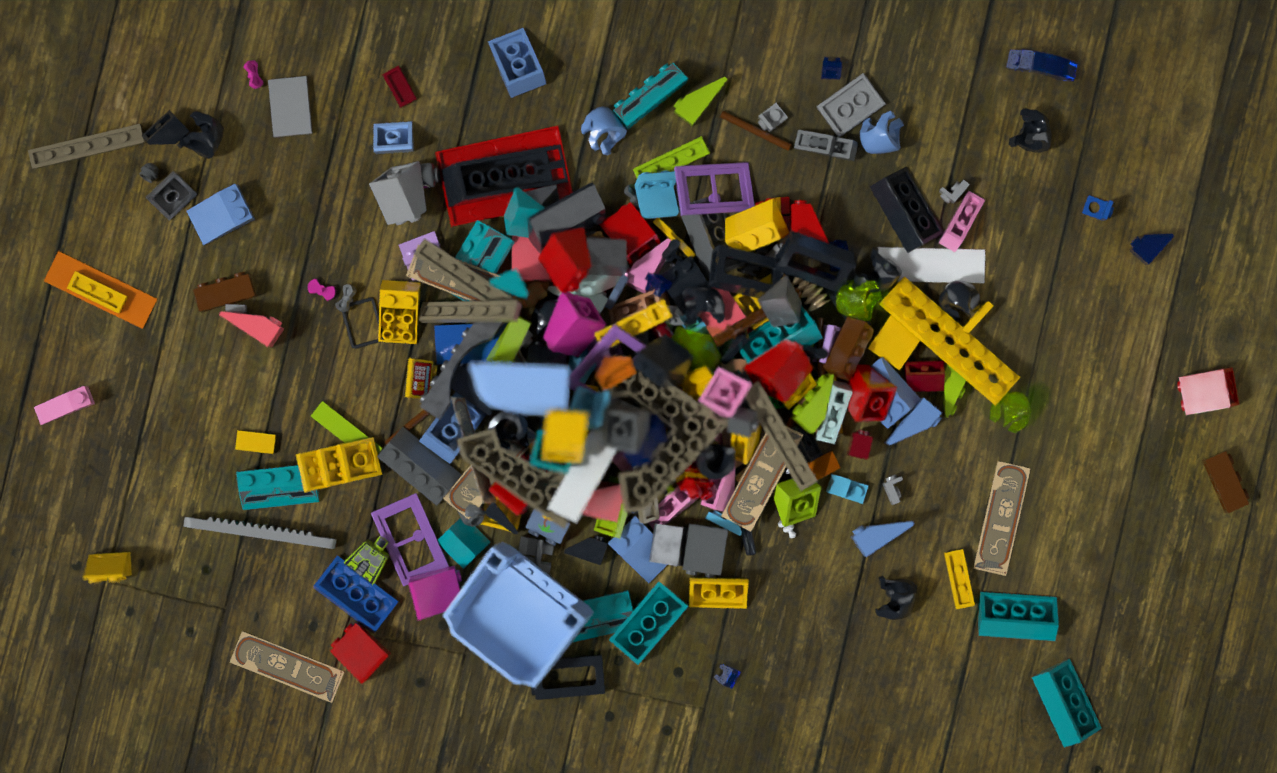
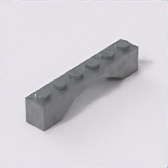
M474 322L470 329L466 328L461 336L464 339L460 345L456 344L451 351L453 356L441 366L442 372L440 376L434 377L430 384L432 388L428 393L425 392L419 402H421L420 407L439 420L442 419L451 405V382L459 363L475 347L493 340L502 327L503 322Z

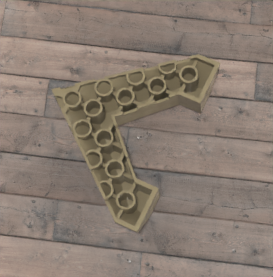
M636 368V374L607 389L610 392L609 397L611 399L629 398L640 408H647L650 411V415L671 432L640 471L621 473L618 476L625 513L645 510L728 425L726 418L716 414L713 410L697 402L678 388H660Z
M495 429L457 439L461 456L465 461L565 530L569 519L547 508L567 473L551 469L549 473H546L521 458L508 453L500 448ZM591 430L585 431L584 443Z

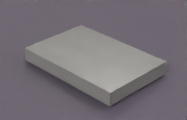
M863 73L819 104L817 109L838 138H840L883 107L885 102Z
M307 77L268 80L273 137L312 134Z

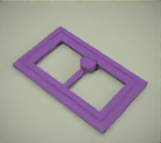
M748 162L674 167L681 216L741 212L755 206ZM739 173L743 201L720 202L721 198L717 194L715 175ZM710 175L713 191L709 196L710 203L690 204L686 176Z
M614 325L570 374L567 387L576 391V388L581 386L597 393L579 380L594 363L601 366L605 357L602 354L616 338L636 352L647 345L617 325Z
M417 493L371 512L380 535L389 541L386 549L403 586L409 584L410 576L449 567ZM411 507L421 530H416L412 537L395 543L385 518ZM425 538L435 561L408 572L398 547L413 540L422 541Z

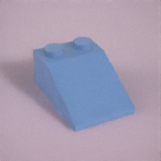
M524 28L488 41L511 98L546 84L543 70Z
M237 184L219 191L187 210L203 245L255 220Z
M881 357L871 367L897 387L884 421H881L888 429L909 412L921 399L890 364Z
M455 392L454 395L452 396V397L464 398L463 396H461V395L458 394L457 392ZM465 399L475 430L486 416V413ZM452 400L442 419L436 418L419 440V442L449 464L460 451L457 439L463 438Z
M921 398L884 443L891 445L928 429L930 426L935 427L941 420L939 417L941 412L925 398Z
M634 516L623 527L620 539L613 537L608 544L640 576L650 583L668 564L649 562L653 533Z
M902 521L866 527L861 525L852 531L854 535L851 538L863 556L867 557L912 527L914 523L912 521Z

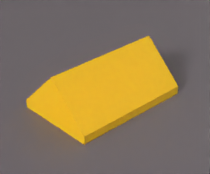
M690 577L689 607L747 609L748 579Z

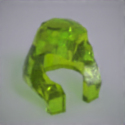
M848 280L837 293L836 305L838 312L854 319L870 321L876 303L882 300L881 291L871 292L866 301L865 297L869 289H877L878 284L876 281H866L857 289H854L852 287L854 280Z
M1017 391L1007 392L996 406L992 403L989 419L994 423L999 420L1001 416L1000 408L1003 404L1004 427L1012 421L1021 418L1013 422L1008 428V431L1016 433L1028 424L1032 410L1027 397L1023 393Z

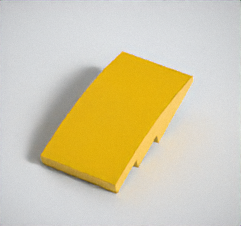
M902 299V304L904 306H911L909 300ZM916 312L919 319H925L924 313ZM890 314L867 349L880 358L883 357L890 365L900 370L920 340Z
M374 437L297 454L296 457L304 492L382 475Z

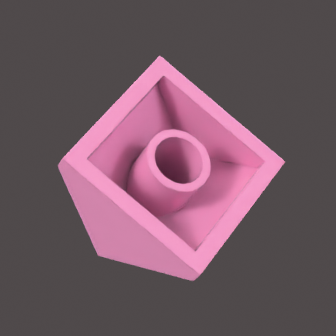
M718 368L699 401L718 415L732 418L752 384Z

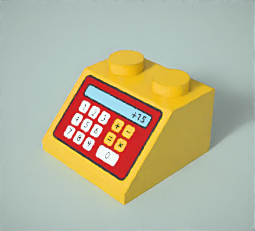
M409 359L405 397L421 399L425 392L428 393L430 391L433 377L437 376V366L434 365V361Z

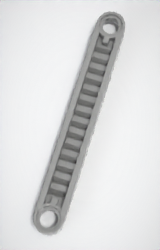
M185 517L183 525L184 527L330 549H335L337 539L314 536L312 531L306 535L305 530L298 533V529H294L292 532L290 528H286L283 531L282 527H278L276 530L275 526H270L268 529L267 525L260 527L258 523L253 527L252 522L245 525L244 521H240L238 524L237 520H233L230 523L229 519L223 521L222 518H217L215 521L214 517H209L208 520Z

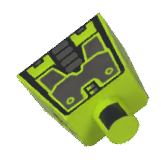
M379 536L375 543L370 540L365 541L345 560L344 564L373 585L378 580L390 556L384 551L389 541L382 536Z

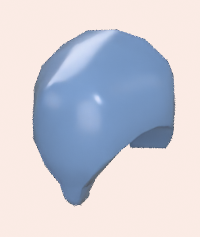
M604 106L592 110L586 116L581 126L582 134L591 131L589 142L595 151L599 150L598 138L603 133L608 132L607 138L600 145L604 155L611 154V148L625 137L627 131L616 114Z
M889 111L882 114L876 126L871 124V118L866 119L862 123L860 139L867 153L882 154L901 149L899 136L900 128L904 126L903 122L898 118L890 123L889 132L887 129L888 120L896 117L893 112Z

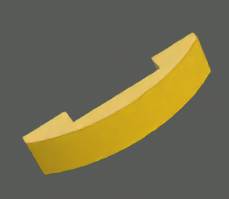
M663 299L632 316L594 333L599 343L614 325H617L630 335L635 336L671 318L672 315ZM616 338L608 348L621 343V341Z

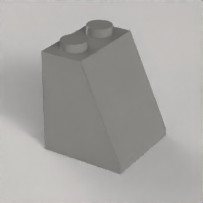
M419 161L391 167L369 183L388 225L394 223L401 225L409 220L410 222H415L426 211Z

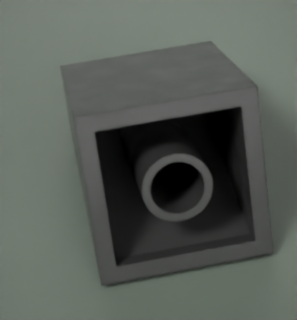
M689 524L682 568L686 570V574L697 575L698 572L705 573V577L716 578L717 575H721L728 533L727 529Z

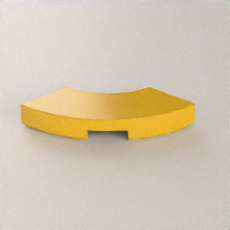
M656 218L653 221L656 227L668 239L680 241L678 249L687 257L691 256L694 258L696 256L694 251L660 218Z

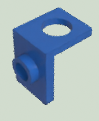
M1089 195L1082 214L1105 221L1113 213V201L1109 200L1106 202ZM1091 202L1099 204L1100 209L1097 213L1089 211V204Z

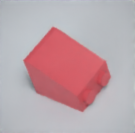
M512 235V240L515 241L512 246V270L517 269L522 282L552 281L538 260L540 253L529 241V238Z
M716 289L720 292L725 305V319L723 322L718 324V321L709 312H703L699 316L705 323L712 339L715 335L725 330L727 325H732L745 318V315L729 291ZM751 327L746 329L748 333L752 331Z
M598 482L581 515L617 522L622 504L619 483Z

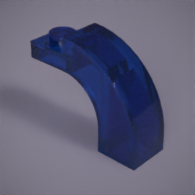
M1010 49L1006 68L1043 74L1056 80L1074 82L1078 63L1048 53L1025 49Z

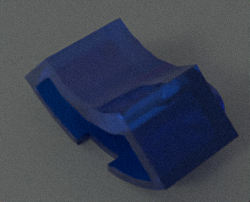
M657 413L649 416V431L638 453L624 451V456L633 468L650 463L655 449L667 441L665 424Z

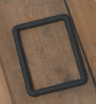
M373 297L350 303L351 307L372 301L379 326V312ZM342 312L353 349L379 343L378 339L355 345L346 312Z

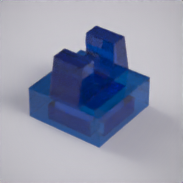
M824 57L821 79L840 80L842 71L840 58H836L835 61H828V57Z
M648 272L645 280H647L645 289L653 291L655 287L653 295L661 297L664 291L669 290L672 282L657 273Z
M720 664L719 668L723 669V673L721 676L715 674L714 678L718 683L732 689L741 672L730 666Z

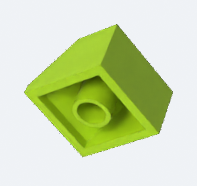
M794 479L776 484L774 501L784 527L816 516L821 486L817 482L800 491Z

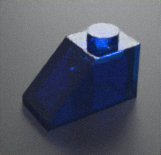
M1153 234L1137 236L1130 243L1132 247L1129 251L1147 266L1172 240L1174 235Z

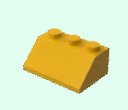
M774 198L725 218L726 244L728 247L750 252L777 241L790 233Z

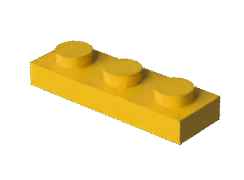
M76 271L67 286V289L119 314L128 296Z
M963 549L945 552L944 557L955 609L975 606Z

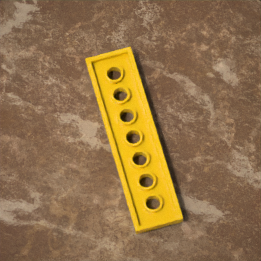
M905 276L880 302V306L995 406L1019 380L1020 377L974 336L970 333L967 334L958 322ZM902 299L909 300L911 306H904L902 304ZM916 312L924 313L925 319H919ZM931 324H936L940 331L934 332L931 329ZM945 337H951L954 340V344L949 345L945 341ZM960 350H966L969 354V357L965 358L961 356ZM974 363H981L983 370L976 369ZM989 375L996 376L998 382H991L989 380Z

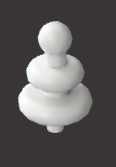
M780 520V521L778 522V526H779V527H784V526L782 525L781 520ZM794 524L783 528L784 532L789 533L790 538L796 537V533L792 530Z

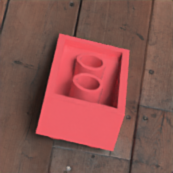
M222 311L219 314L271 348L284 330L281 327L282 322L272 316L267 318L264 316Z

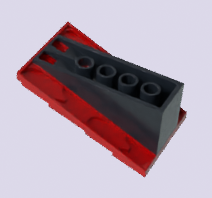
M558 126L435 152L451 227L474 223L477 220L482 221L504 216L516 187L525 192L556 185L559 200L573 193Z

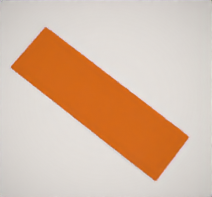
M59 251L44 279V282L142 329L157 301V298ZM74 272L81 273L128 296L120 314L67 289Z

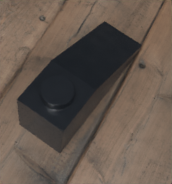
M463 363L458 365L453 375L451 388L491 416L492 411L488 403L482 400L473 376L469 373L471 371L470 368Z

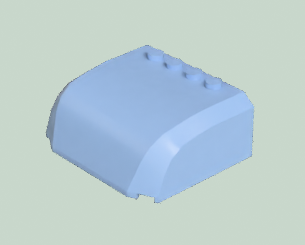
M470 363V370L476 389L482 400L492 407L531 415H547L548 410L555 409L568 412V368L478 363L476 365V363Z
M501 542L491 548L443 617L446 618L454 637L506 678L516 684L536 687L557 663L594 612L587 604L514 547Z

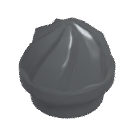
M147 163L141 167L139 175L145 181L152 183L154 180H157L159 169L156 164Z

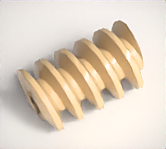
M794 278L792 285H799L797 288L803 291L800 298L807 297L804 304H811L808 309L809 311L816 310L830 301L824 300L827 293L820 294L823 287L816 288V284Z

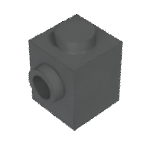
M738 407L733 417L728 418V432L750 438L753 431H757L759 426L757 411Z

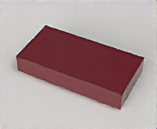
M399 65L382 74L400 108L417 100Z

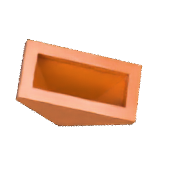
M604 357L596 374L602 391L636 374L630 357Z
M833 451L808 463L817 480L840 469Z

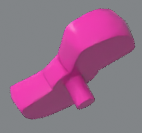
M249 60L243 67L248 72L249 86L253 89H258L263 85V81L257 72L258 63L254 60Z
M317 279L311 280L308 284L310 294L317 293L322 295L327 301L335 297L336 290L334 286L325 287L320 285Z

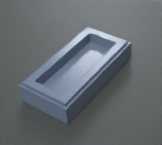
M625 275L621 276L605 304L606 308L612 309L629 280Z

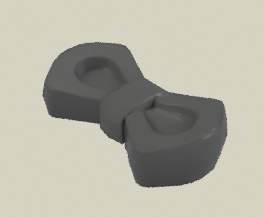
M629 184L625 187L624 193L631 197L630 202H634L635 208L640 210L635 185Z
M352 284L343 286L344 295L335 304L340 312L349 311L350 302H353L352 297L357 291Z

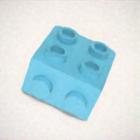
M665 170L660 173L644 172L639 174L635 183V190L640 213L644 219L678 215L679 210L674 192V185L676 183L675 172Z
M578 386L568 412L580 411L587 413L586 431L598 428L604 421L603 413L610 403V392L606 390L595 393Z

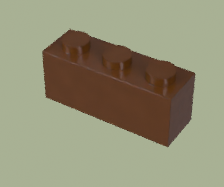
M245 272L236 273L234 278L228 280L226 277L216 279V283L211 285L208 282L198 284L197 289H193L198 310L201 313L257 297L251 275L245 274Z
M847 317L823 368L829 374L834 375V377L850 381L861 357L864 355V350L871 340L874 330L864 321Z
M1222 451L1202 460L1224 513H1230L1249 505V494L1246 489H1242L1240 484L1242 479L1239 472L1235 471L1232 466L1234 460L1230 453L1227 454L1226 451Z

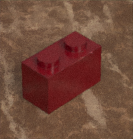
M905 362L904 381L914 392L944 391V362Z
M857 430L856 433L851 434L847 451L848 456L868 460L873 437L869 436L870 432Z

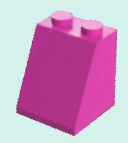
M567 292L560 294L544 338L551 351L579 357L594 340V333L601 331L606 324L590 298Z
M455 566L410 576L409 586L418 620L446 612L462 589L459 582L462 581L460 570H456Z

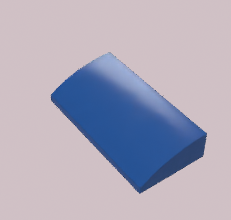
M503 322L502 327L493 340L475 347L460 363L487 362L488 355L508 322ZM473 324L434 326L437 365L451 359L453 356L451 354L452 349L456 344L460 345L464 339L461 337L467 327L470 329Z
M336 556L313 588L375 634L398 601L376 584L372 585L345 565L343 559Z

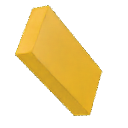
M989 301L985 302L963 326V330L969 334L993 305Z
M237 430L235 449L274 454L276 435Z

